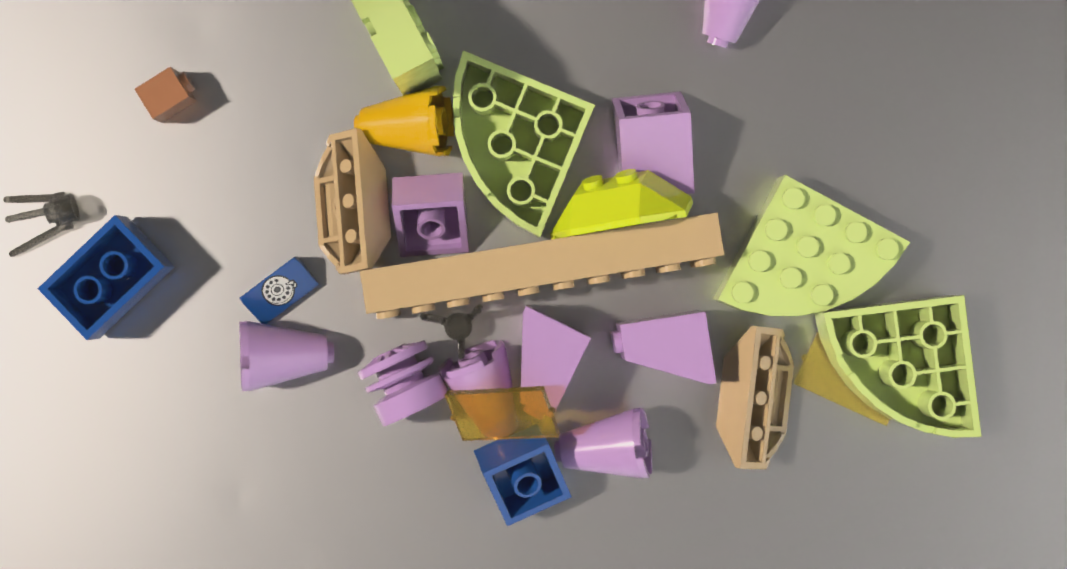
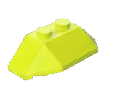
M626 169L609 178H603L601 175L591 176L582 181L552 229L550 237L552 240L687 217L693 205V200L690 195L649 170L637 172L636 169Z

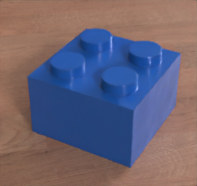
M539 422L474 450L482 474L507 526L572 497Z

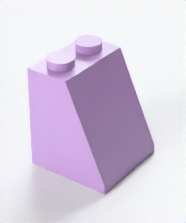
M681 91L612 98L619 172L626 169H636L637 172L649 170L686 194L695 193L691 111Z
M528 305L523 310L520 400L525 402V410L543 418L545 413L554 415L591 337Z
M695 310L616 322V330L610 331L613 352L616 354L620 353V357L625 361L702 383L716 384L705 311Z

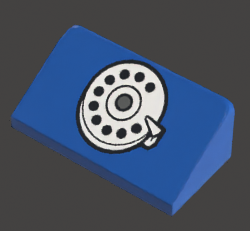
M295 256L239 299L260 323L268 324L320 284L300 257Z

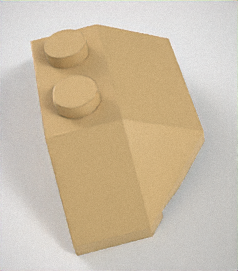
M354 128L329 135L326 142L327 148L320 159L314 176L318 244L329 261L336 266L335 269L338 273L343 275L373 269L391 239L386 168L362 129Z
M751 326L724 356L716 428L735 468L766 470L770 464L769 459L775 454L786 435L794 362L789 347L784 340L785 334L783 329Z

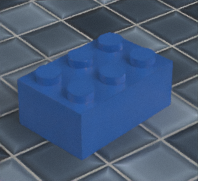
M114 215L37 289L86 340L100 339L175 266L127 216Z

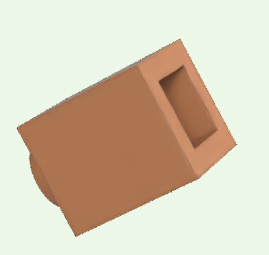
M172 67L165 69L134 89L152 119L161 123L197 102L192 94V91L196 88L189 76L184 71L179 73Z

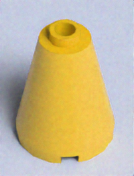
M433 86L361 108L359 115H356L354 118V128L362 129L370 144L438 157L449 156L452 146H446L447 136H454V116L451 98L443 97L442 92L447 90L445 86Z

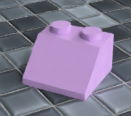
M463 172L392 178V210L400 257L469 252Z

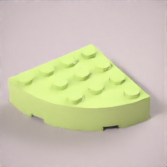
M351 0L371 35L370 38L389 74L403 95L426 89L442 80L439 71L444 66L437 52L438 50L428 31H425L415 8L410 4L409 0Z
M463 50L455 75L453 91L454 129L463 161L477 187L494 208L516 226L540 238L595 105Z
M783 175L777 178L713 300L737 310L767 316H802L827 311L853 300L873 287L897 263L910 242L793 178Z
M946 295L814 313L819 337L831 365L845 385L866 405L890 420L922 432L953 438L982 437L964 295Z

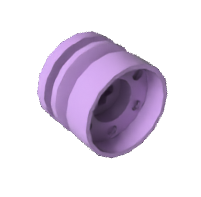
M425 340L417 343H404L373 358L362 370L357 372L361 380L375 373L379 381L367 386L365 390L367 393L384 390L386 396L373 405L383 426L408 417L450 395L440 373L426 377L422 373V370L434 361L433 357L430 356L417 362L414 356L428 348Z

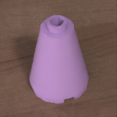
M705 0L702 34L709 36L707 43L727 48L729 42L736 43L760 0Z
M251 321L239 322L242 391H253L327 370L328 363H334L333 342H327L326 335Z
M495 340L479 343L461 351V358L453 363L451 358H449L439 366L438 371L442 379L489 439L496 438L498 440L516 432L515 429L520 425L507 352L503 341L500 340L498 344H496Z
M634 408L561 433L560 440L554 443L556 461L562 462L563 467L567 469L642 479L650 478L649 474H652L651 439L647 437L646 429L649 428L644 408Z

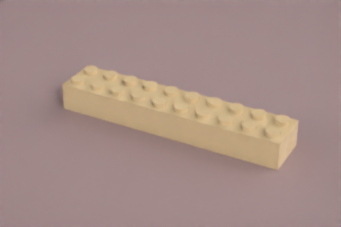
M717 212L360 271L366 314L376 313L377 319H384L401 315L400 308L411 307L412 314L436 310L435 303L447 301L448 308L470 304L469 297L482 295L483 302L504 299V291L516 289L518 296L539 293L538 286L552 284L553 290L575 287L574 280L583 278L587 279V285L609 282V274L621 272L622 279L645 276L644 268L655 267L656 273L681 270L680 263L690 261L691 268L716 264L715 257L724 255Z

